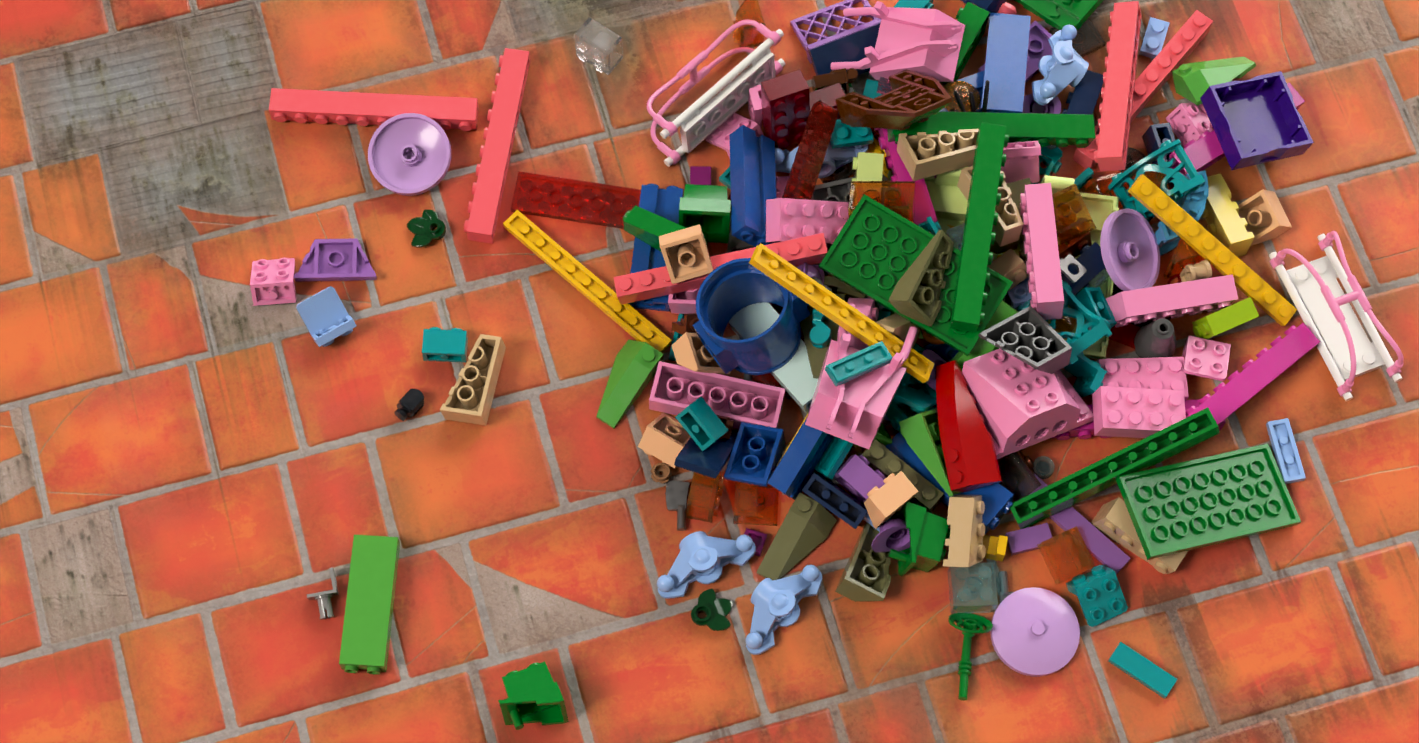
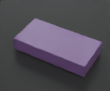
M1048 523L1005 534V536H1008L1007 544L1011 555L1054 544Z

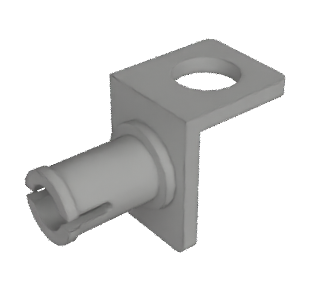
M1070 253L1064 259H1060L1061 272L1072 283H1075L1087 271ZM1068 265H1074L1078 269V274H1071L1068 271Z
M333 567L329 568L333 590L307 594L308 600L315 599L318 601L321 620L327 619L325 610H327V617H334L331 598L334 595H339Z

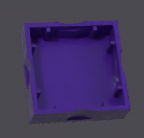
M1282 71L1256 76L1249 80L1209 86L1200 98L1231 170L1302 155L1314 143L1302 116L1295 107L1293 96Z

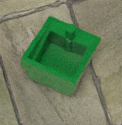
M685 184L684 196L680 197L679 225L689 228L700 224L706 245L708 242L728 243L731 200L727 199V186Z
M906 502L893 516V519L900 518L905 520L906 528L909 529L910 533L909 548L901 551L890 549L888 557L898 560L899 576H903L911 568L929 572L933 567H936L944 559L946 549L943 548L944 542L950 536L947 519L926 511L927 508L910 502Z
M545 661L530 664L526 669L520 671H511L502 677L507 699L498 701L505 725H514L515 729L519 730L527 723L541 722L542 725H552L569 722L563 696L557 682L553 681Z

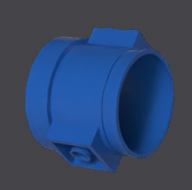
M751 258L735 259L717 267L703 281L696 298V313L699 321L692 326L704 347L725 374L736 369L745 374L763 375L783 367L792 359L800 345V322L811 315L807 308L809 304L749 264ZM756 303H773L783 307L775 323L763 333L743 340L723 338L728 322L741 309Z

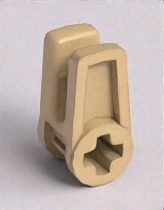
M1202 260L1200 263L1185 265V268L1180 273L1182 282L1212 277V269L1208 260Z

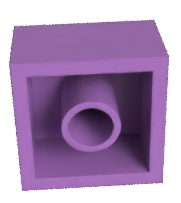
M855 454L849 456L840 465L833 478L852 496L864 504L868 499L867 493L875 486L881 488L885 484L883 480L886 477L879 470L876 469L874 471L868 466L870 462L865 457Z

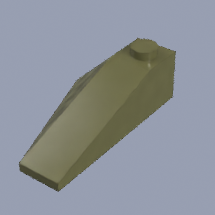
M834 293L845 301V294ZM809 305L807 308L811 315L802 320L800 325L813 378L819 379L829 344L822 349L812 345L810 331L813 328L812 310L815 308ZM829 320L823 321L831 329V339L837 341L839 325Z

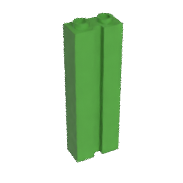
M354 535L339 659L341 669H344L347 673H358L360 669H367V673L378 675L380 672L387 671L400 551L398 537Z

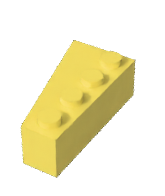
M1221 173L1208 176V197L1202 217L1206 219L1208 224L1207 230L1237 257L1246 255L1255 237L1252 232H1247L1246 226L1248 223L1245 218L1239 217L1237 203L1231 202V192Z

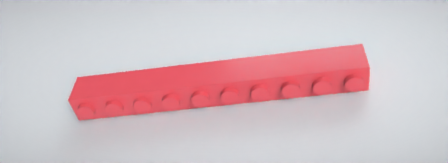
M1139 1L1114 3V10L1110 12L1112 26L1108 28L1110 41H1107L1108 56L1105 57V68L1107 71L1103 72L1105 87L1101 88L1103 103L1099 105L1101 119H1098V130L1100 132L1096 135V146L1098 149L1094 151V161L1098 163L1100 171L1125 170L1142 18Z
M1196 10L1135 80L1130 123L1172 76V71L1179 68L1206 37L1213 23L1210 18ZM1098 124L1095 126V137L1100 132ZM1096 138L1089 146L1076 148L1073 160L1085 169L1088 167L1092 169L1096 164L1094 161V151L1098 149Z
M505 48L504 55H500L499 58L501 70L500 73H496L495 77L497 89L492 92L491 96L493 108L488 110L487 121L490 122L489 127L484 129L483 139L486 140L485 146L481 145L480 158L482 160L481 164H477L476 167L478 179L477 183L474 182L472 186L474 198L473 201H469L468 213H470L469 220H465L464 232H467L468 240L493 244L530 65L529 51Z
M271 88L269 104L271 119L278 122L296 121L298 123L316 122L319 124L337 123L339 125L380 126L386 120L396 115L417 113L433 119L443 130L460 129L463 131L477 130L479 111L477 98Z
M824 233L764 245L795 267L804 263L810 265L821 263L828 252ZM756 247L711 256L710 260L713 270L735 259L751 258ZM664 266L614 277L617 298L621 305L699 289L709 274L672 284L667 267Z

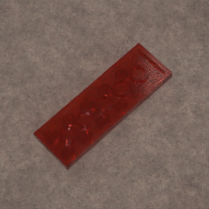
M518 171L511 212L518 210L522 214L624 229L623 217L635 205L639 207L641 190Z

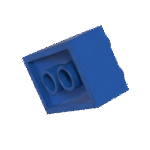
M741 422L724 479L767 487V482L775 471L786 444L783 429Z

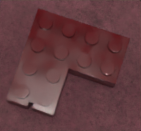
M801 70L761 82L764 136L775 141V148L785 149L788 146L801 143L802 135L808 129L813 127L826 129L831 121L841 120L835 100L845 95L840 83L809 93V86Z

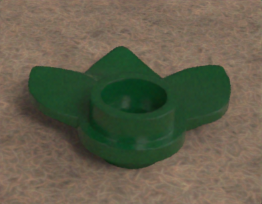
M424 210L422 217L413 218L407 223V228L415 234L411 242L413 247L428 246L433 239L439 240L446 233L444 222L439 220L438 214L433 210Z
M708 589L700 594L698 605L692 609V621L699 626L707 625L713 631L726 630L731 626L726 616L731 611L733 602L723 598L716 599L714 590ZM704 612L706 617L701 619L698 617V614Z

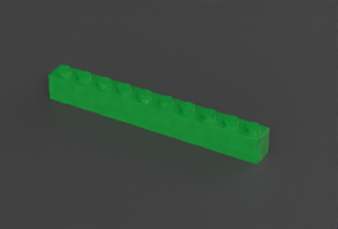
M938 112L928 117L929 119L925 122H916L910 125L909 129H887L888 142H895V144H898V137L901 133H907V136L917 135V132H926V135L938 134L939 131L958 133V130L979 129L981 122L1007 126L1008 143L1038 141L1041 147L1056 145L1057 147L1076 145L1078 148H1084L1089 146L1096 138L1094 117L1087 114Z
M981 122L978 129L950 328L976 332L979 325L982 326L985 313L981 312L982 305H986L987 292H984V287L989 284L990 279L987 265H991L993 252H989L990 245H994L996 235L995 232H992L993 225L996 226L998 220V213L995 212V207L999 206L1001 193L997 192L998 186H1002L1004 177L1000 170L1001 166L1004 167L1006 162V154H1003V148H1007L1009 135L1006 134L1007 126Z
M1207 407L1014 502L1010 509L1020 529L1027 528L1117 484L1116 479L1118 476L1144 471L1219 434V427Z

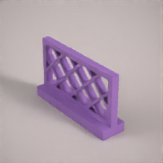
M844 0L790 21L792 29L807 53V59L810 64L812 61L808 49L881 22L880 18L871 15L866 17L872 18V21L865 23L861 22L863 16H859L858 20L848 18V16L843 17L834 14L837 10L853 8V4L862 2L864 7H871L868 0ZM821 16L828 18L826 24L817 22L816 19ZM832 19L841 22L839 27L829 24ZM804 23L810 26L806 31L799 29L798 25ZM845 23L855 25L854 28L849 30L843 29ZM813 26L822 28L821 34L811 32ZM826 30L837 32L830 37L824 36ZM808 37L818 39L817 42L808 45L807 43Z

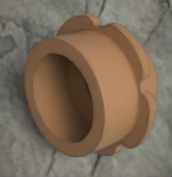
M658 463L651 469V478L655 482L666 483L669 481V477L672 476L671 468L665 463Z

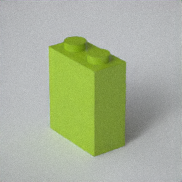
M1251 297L1192 322L1193 332L1196 337L1208 339L1259 317V314Z

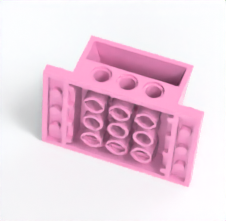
M1000 348L964 362L962 373L968 384L967 388L970 395H973L976 401L975 405L979 414H982L985 420L984 425L987 431L991 433L997 459L1094 420L1092 411L1060 370L1053 374L1037 370Z

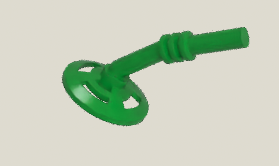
M954 613L949 616L948 622L956 629L962 631L964 635L962 656L958 666V675L960 676L958 699L965 701L967 700L968 681L972 670V662H970L972 637L975 634L991 631L993 624L990 620L976 614Z

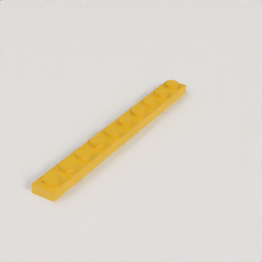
M1144 174L1140 175L1128 192L1205 260H1208L1222 275L1233 274L1235 286L1247 297H1251L1252 301L1279 325L1286 326L1297 309Z
M516 210L503 223V227L634 339L649 344L661 353L672 344V340L630 304L621 305L616 293L520 211Z
M762 243L756 246L749 264L868 346L882 341L892 357L896 353L901 352L904 342ZM911 348L907 360L901 367L907 368V373L920 382L925 383L928 381L935 363Z

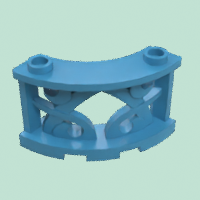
M1205 170L1198 172L1205 180L1203 185L1198 190L1176 201L1197 222L1205 210L1208 197V179ZM1160 221L1157 224L1159 229L1155 232L1160 256L1178 246L1182 239Z

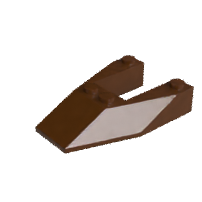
M904 70L889 76L892 91L874 99L855 92L835 99L841 123L847 124L850 127L906 130L916 122L927 121L928 117L937 114L952 102L951 96L937 79L910 70Z

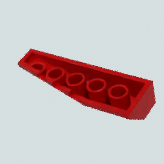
M953 360L936 366L937 413L951 491L964 493L1001 482L1002 480L991 433L987 431L984 425L985 420L977 410L973 395H970L967 388L968 384L957 360Z

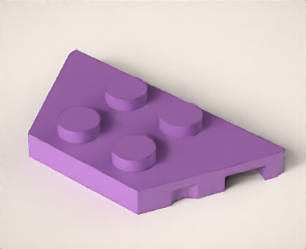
M357 238L315 239L310 247V252L305 255L298 273L294 274L295 281L377 280L376 273L373 271Z

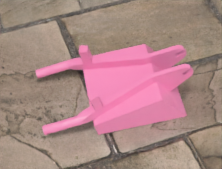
M879 1L876 2L874 7L845 8L843 10L845 17L871 15L880 18L881 23L875 49L872 46L865 47L866 58L853 62H832L831 70L870 68L869 73L875 80H889V76L904 70H910L935 78L939 82H953L965 25L937 9L886 7L884 3Z
M848 303L856 309V305L854 303ZM839 326L837 341L831 339L805 425L869 450L907 368L901 366L909 356L918 329L916 327L909 328L901 352L896 353L889 364L836 387L825 371L826 365L860 351L849 346L851 334H847V331Z

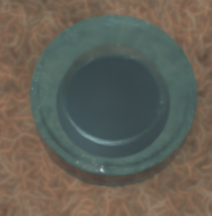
M1041 456L1035 459V467L1032 468L1034 474L1040 479H1047L1053 474L1055 465L1049 457Z

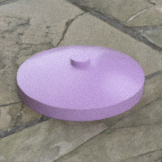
M417 113L399 114L386 120L377 128L368 147V163L372 174L384 188L399 195H419L431 190L444 178L451 162V145L442 127L433 119Z
M1121 209L1111 213L1103 224L1100 238L1102 259L1110 278L1123 291L1152 287L1158 278L1160 270V251L1151 225L1143 215L1133 209Z
M1036 587L1017 590L1008 595L993 614L991 620L993 628L990 631L992 645L1002 662L1015 672L1033 677L1053 674L1072 659L1078 648L1080 628L1076 614L1065 599L1050 590Z

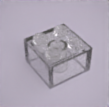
M590 17L575 33L577 57L583 62L587 61L592 64L597 71L610 75L623 59L622 37Z

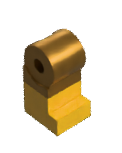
M984 535L983 545L986 549L984 558L1002 562L1006 552L1008 536L999 535V537Z

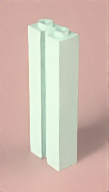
M756 303L741 309L728 323L738 337L743 340L755 337L766 331L775 323L780 315L769 303ZM801 339L798 350L792 359L780 369L771 372V374L803 411L808 414L818 379L813 378L806 345Z

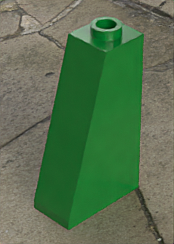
M636 205L631 211L628 210L623 217L624 230L660 252L662 251L659 244V236L686 228Z

